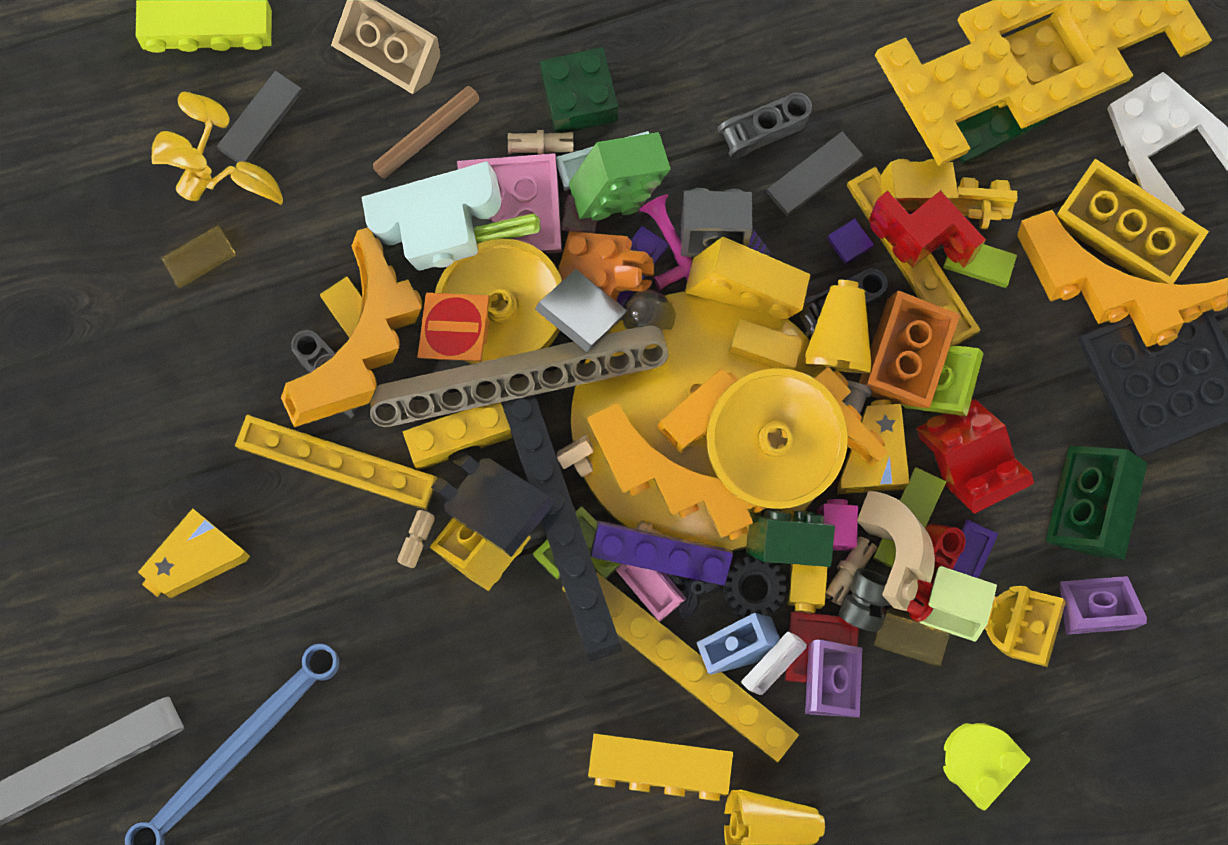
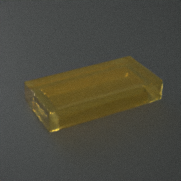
M218 225L161 259L176 285L181 288L235 257L236 253Z
M887 613L881 630L876 634L873 646L941 666L950 633Z

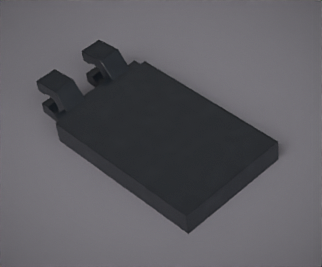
M460 451L452 462L462 468L461 471L467 475L465 480L455 489L451 484L439 477L431 488L446 501L443 505L446 507L444 510L452 518L512 557L553 507L555 502L549 495L491 459L486 458L484 460L482 458L477 463L469 455Z

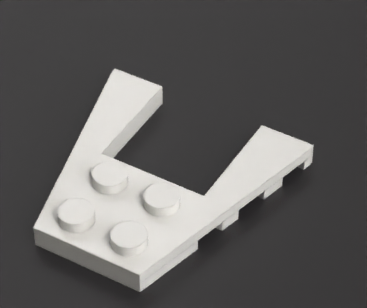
M1164 72L1111 103L1107 108L1121 146L1124 145L1130 160L1128 164L1131 172L1135 174L1140 188L1179 213L1185 210L1152 164L1149 157L1198 129L1228 171V127Z

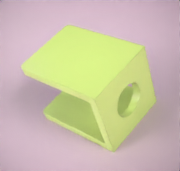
M940 566L935 576L928 603L934 609L920 623L976 642L988 624L997 585Z

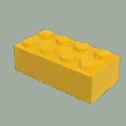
M1097 159L1092 162L1056 215L1067 232L1135 276L1156 283L1174 284L1209 232Z

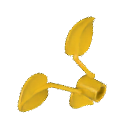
M181 92L178 96V104L182 111L198 121L205 122V130L198 149L192 148L190 142L184 137L168 131L160 132L152 145V164H168L185 169L176 185V191L187 200L198 201L206 187L213 190L216 183L227 175H231L232 180L242 188L282 205L283 197L275 179L266 170L257 165L239 161L236 164V168L229 166L213 179L211 178L210 174L212 171L206 165V159L202 154L212 126L226 128L229 123V115L219 103L208 97L190 92Z

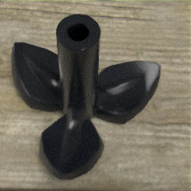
M667 574L675 585H684V589L681 592L687 599L677 607L678 613L684 619L690 617L696 611L699 604L697 595L703 592H711L719 586V584Z

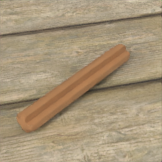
M466 86L373 163L375 172L381 178L388 177L479 101L476 91L472 87Z

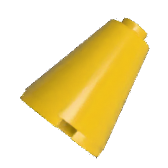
M838 280V285L830 287L805 353L804 365L825 369L829 366L830 369H836V371L870 373L871 355L865 290L858 288L859 282Z
M741 789L731 790L728 795L725 814H731L730 825H724L726 845H813L818 842L819 837L824 835V817L819 815L816 808Z

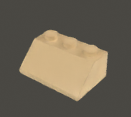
M347 0L331 46L412 94L430 83L441 56L438 39L435 35L375 0Z

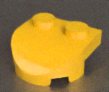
M1013 586L998 597L994 596L988 624L985 627L992 643L1009 657L1048 667L1066 604L1064 598L1031 591L1025 586Z

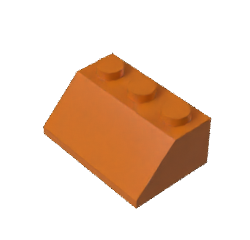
M898 290L885 303L870 348L871 370L868 374L862 373L859 383L872 390L871 396L877 399L891 400V403L930 408L960 314Z

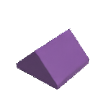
M1128 576L1060 582L1061 598H1064L1066 601L1063 611L1066 635L1132 630L1147 623V617Z
M814 640L808 645L805 714L860 717L862 648L824 640Z

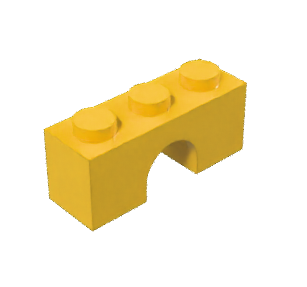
M501 402L463 410L402 431L416 470L449 460L448 456L458 450L471 446H480L481 449L512 438L511 429Z

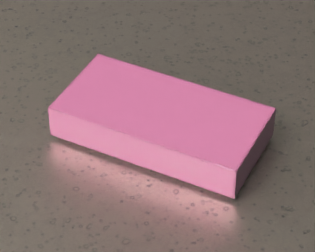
M621 564L615 569L659 622L687 599L666 573Z

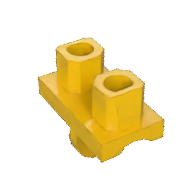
M963 177L960 186L957 187L959 198L954 203V206L964 216H968L971 219H979L980 229H988L990 220L1001 221V219H1011L1014 204L1017 202V191L1010 189L1008 180H995L991 182L989 189L978 188V181L975 178Z

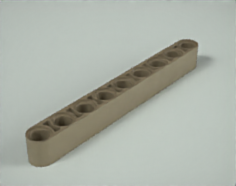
M649 325L606 334L588 352L577 343L570 342L376 386L370 401V416L372 421L378 426L391 427L662 366L666 362L668 348L662 330L656 326ZM650 344H657L653 349H645ZM615 352H625L621 356H611ZM583 359L591 360L586 364L578 363L580 360ZM550 366L558 367L554 371L545 370ZM515 374H524V375H525L524 377H521V378H513V377H512V376L515 375ZM483 381L492 382L487 386L479 385ZM448 389H457V390H458L457 392H454V393H448V392H446V390H448ZM416 396L425 397L422 400H414L412 398ZM383 403H388L392 406L384 408L380 407L379 405Z

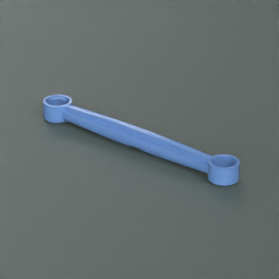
M315 644L309 647L302 657L303 667L220 746L149 823L141 822L133 825L125 836V845H134L135 834L143 828H151L156 835L155 845H164V835L265 737L316 680H328L337 673L340 664L337 653L324 644ZM318 650H326L333 657L331 669L324 674L313 673L309 666L311 656Z

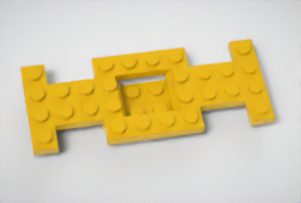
M992 0L962 13L957 19L971 43L967 46L922 65L907 38H903L878 49L875 57L938 166H941L967 154L971 149L956 124L996 105L999 108L1008 105L1019 126L1023 129L1129 81L1133 74L1119 52L1122 49L1165 31L1180 57H1183L1207 46L1212 39L1188 0ZM1052 13L1050 18L1005 38L1001 36L1006 32Z

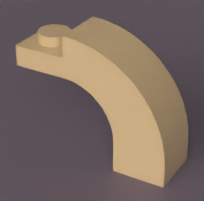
M868 491L857 522L869 535L886 538L895 542L896 558L882 595L894 608L907 611L910 600H913L916 596L918 589L917 581L931 582L935 566L933 544L925 527L905 504L889 495Z

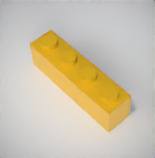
M594 734L588 778H595L594 785L615 788L616 781L630 783L629 790L650 792V787L656 786L664 787V794L685 797V790L699 792V799L720 801V795L726 796L729 793L733 752Z

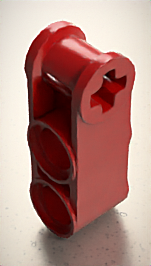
M930 524L925 528L933 544L935 566L931 582L917 581L918 589L916 596L913 600H910L907 608L910 618L916 622L925 620L934 609L928 603L938 568L942 566L953 570L960 554L964 551L966 538L959 528L939 524Z

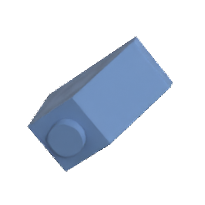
M753 613L697 642L708 674L712 675L762 660L780 638L771 617Z

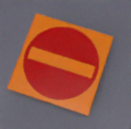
M426 293L417 358L482 362L483 347L487 344L490 322L487 317L490 296Z

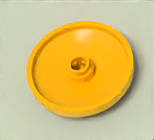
M493 239L478 243L476 255L453 261L451 265L447 266L439 279L435 293L490 296L487 315L490 322L487 344L483 347L482 362L548 348L557 337L560 330L535 310L539 301L563 281L553 262L541 250L519 240ZM465 361L469 364L480 363L478 361Z
M764 369L737 380L718 399L710 415L707 427L708 455L720 481L740 499L764 508H791L807 503L819 496L837 477L847 452V426L842 410L834 396L816 379L791 369Z

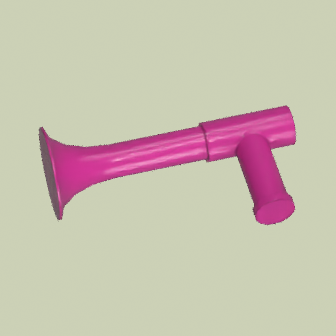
M668 194L648 202L638 210L639 212L649 214L656 221L679 265L659 276L653 277L655 285L659 290L684 276L688 281L693 261L691 256H681V240L666 213L665 202L669 196Z

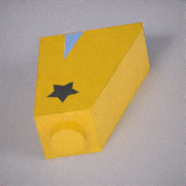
M891 400L873 401L871 406L866 407L861 422L869 431L873 430L880 435L885 442L884 448L888 453L873 466H869L856 452L850 449L837 486V494L904 490L909 484L901 404H892Z
M192 509L138 573L146 579L142 585L155 596L159 597L163 593L173 598L246 562L250 555Z

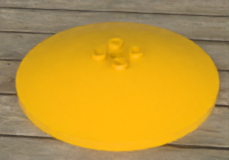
M683 291L662 296L635 308L626 314L607 333L611 334L653 325L662 330L668 348V358L662 366L575 386L571 409L572 442L587 435L592 443L593 453L587 457L593 465V471L583 477L598 502L616 521L624 527L633 529L641 521L645 523L651 522L653 523L652 528L662 535L731 549L732 551L747 547L748 532L731 541L728 535L723 538L719 537L702 501L697 503L699 510L681 518L679 513L671 515L654 479L648 481L650 488L632 496L629 490L622 493L587 421V417L618 403L631 425L651 447L682 467L698 474L718 478L709 459L707 435L679 453L657 429V426L662 419L721 368L727 374L729 372L733 373L738 379L756 371L775 368L729 352L739 318L802 339V346L794 370L815 379L825 369L804 365V356L810 340L789 319H776L767 314L687 294ZM650 344L645 349H653L657 344ZM615 352L611 356H621L625 352ZM586 359L584 364L590 362L591 360ZM814 499L802 505L781 510L794 516V510L805 511ZM753 508L747 510L749 515L750 513H755Z

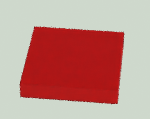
M791 611L789 632L800 637L807 644V648L785 670L784 681L807 683L808 645L812 641L824 640L857 647L859 628L846 622L839 616Z

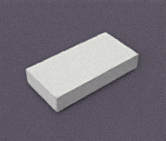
M787 632L741 683L749 691L763 695L807 648V644L800 637Z

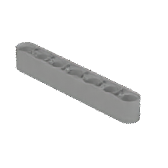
M170 697L152 702L0 781V826L181 732L184 726Z

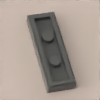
M274 71L217 145L219 151L237 163L239 161L249 163L303 93L302 88L277 71Z
M842 131L770 186L766 193L788 217L862 160L863 154Z

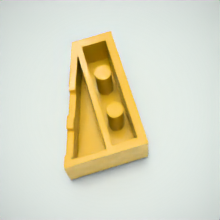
M722 237L693 258L685 293L760 312L776 319H788L803 309L810 274L726 237Z

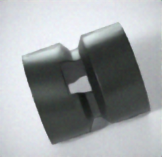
M857 569L850 584V590L853 593L846 595L839 616L846 622L863 630L871 632L880 631L887 615L884 606L891 605L882 595L888 577L868 569Z

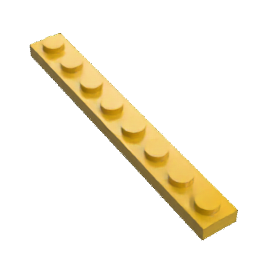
M596 572L617 634L778 763L799 734L722 672L712 675L708 674L700 654Z

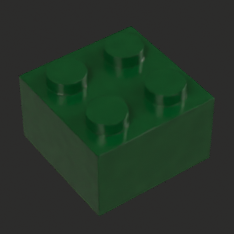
M603 47L539 61L540 76L554 133H567L618 121V104Z
M772 508L761 510V513H750L753 523L749 524L747 554L763 562L831 567L835 525L825 522V516L800 510H794V516H791V513Z

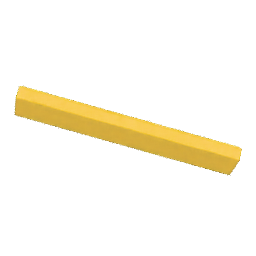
M876 167L847 183L849 191L868 220L877 199L883 194L880 180L881 174ZM885 238L881 239L919 299L960 314L950 345L957 346L980 332L977 323L932 253L912 268L907 262L902 263L892 251L893 246Z
M246 415L235 447L424 510H427L434 492L431 486L438 479L437 476L250 415Z

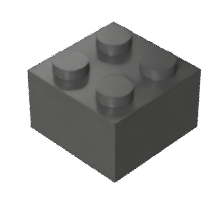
M705 188L684 191L681 215V256H697L722 237L749 247L752 233V192H743L740 189L709 191Z

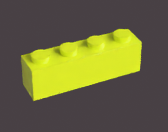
M136 0V38L143 50L146 49L155 53L163 52L165 49H179L192 52L198 48L226 51L230 47L258 50L262 46H271L272 10L268 0Z

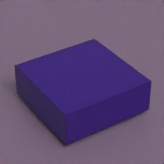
M853 219L827 237L828 242L845 265L872 249L874 245L856 219Z

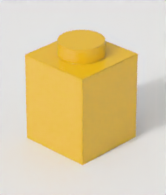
M791 564L787 606H795V612L811 614L815 613L816 609H821L825 605L827 567Z

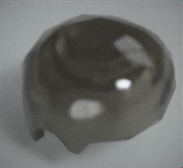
M644 290L634 293L628 298L623 307L627 310L622 319L625 330L649 325L656 326L661 330H671L674 326L676 312L673 304L668 298L655 290Z

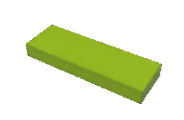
M915 467L910 476L909 484L904 489L899 501L905 504L920 523L926 527L946 481ZM882 538L873 559L892 568L896 558L895 542Z

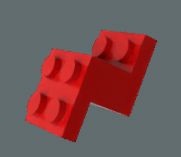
M887 190L877 199L869 218L871 222L870 227L879 238H885L893 246L892 251L902 263L907 262L912 268L941 244L944 246V251L948 258L954 263L959 262L965 268L975 259L986 241L941 190L911 215Z
M975 399L970 403L967 416L945 413L941 416L930 418L927 423L916 428L919 439L934 452L942 479L946 481L945 486L974 514L1035 484L1032 473L1015 459L1006 425Z

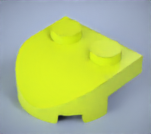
M966 723L955 729L946 740L944 745L946 766H943V769L948 779L957 784L978 808L985 811L1031 759L1002 730L986 723Z

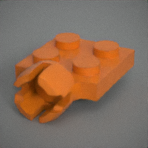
M569 231L558 272L562 280H564L576 269L616 301L619 293L622 291L642 292L651 286L652 280H642V275L654 276V261L646 252L631 250L632 241L628 236Z

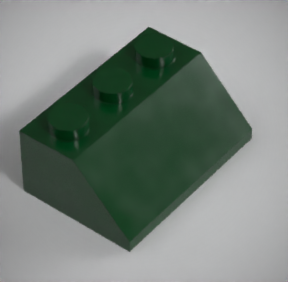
M1069 446L1045 541L1049 544L1095 557L1125 560L1148 463L1127 449Z

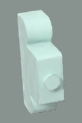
M486 161L363 196L362 202L366 224L373 234L386 245H395L402 241L404 255L417 270H424L431 267H447L453 261L476 255L478 248L472 216L480 219L493 217L501 207V196L497 175Z

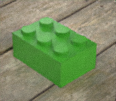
M659 132L601 141L594 145L569 182L579 219L591 217L592 220L596 221L607 218L613 213L622 212V215H630L638 212L671 170Z

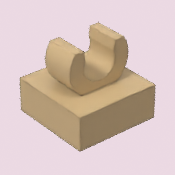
M584 435L557 451V459L563 469L574 464L580 476L583 477L593 471V465L587 457L593 453V445L587 435Z

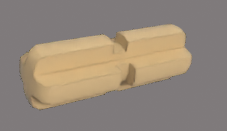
M424 510L417 511L408 532L410 537H406L398 556V562L401 565L409 568L416 566L424 547L422 542L427 539L435 520L433 514Z

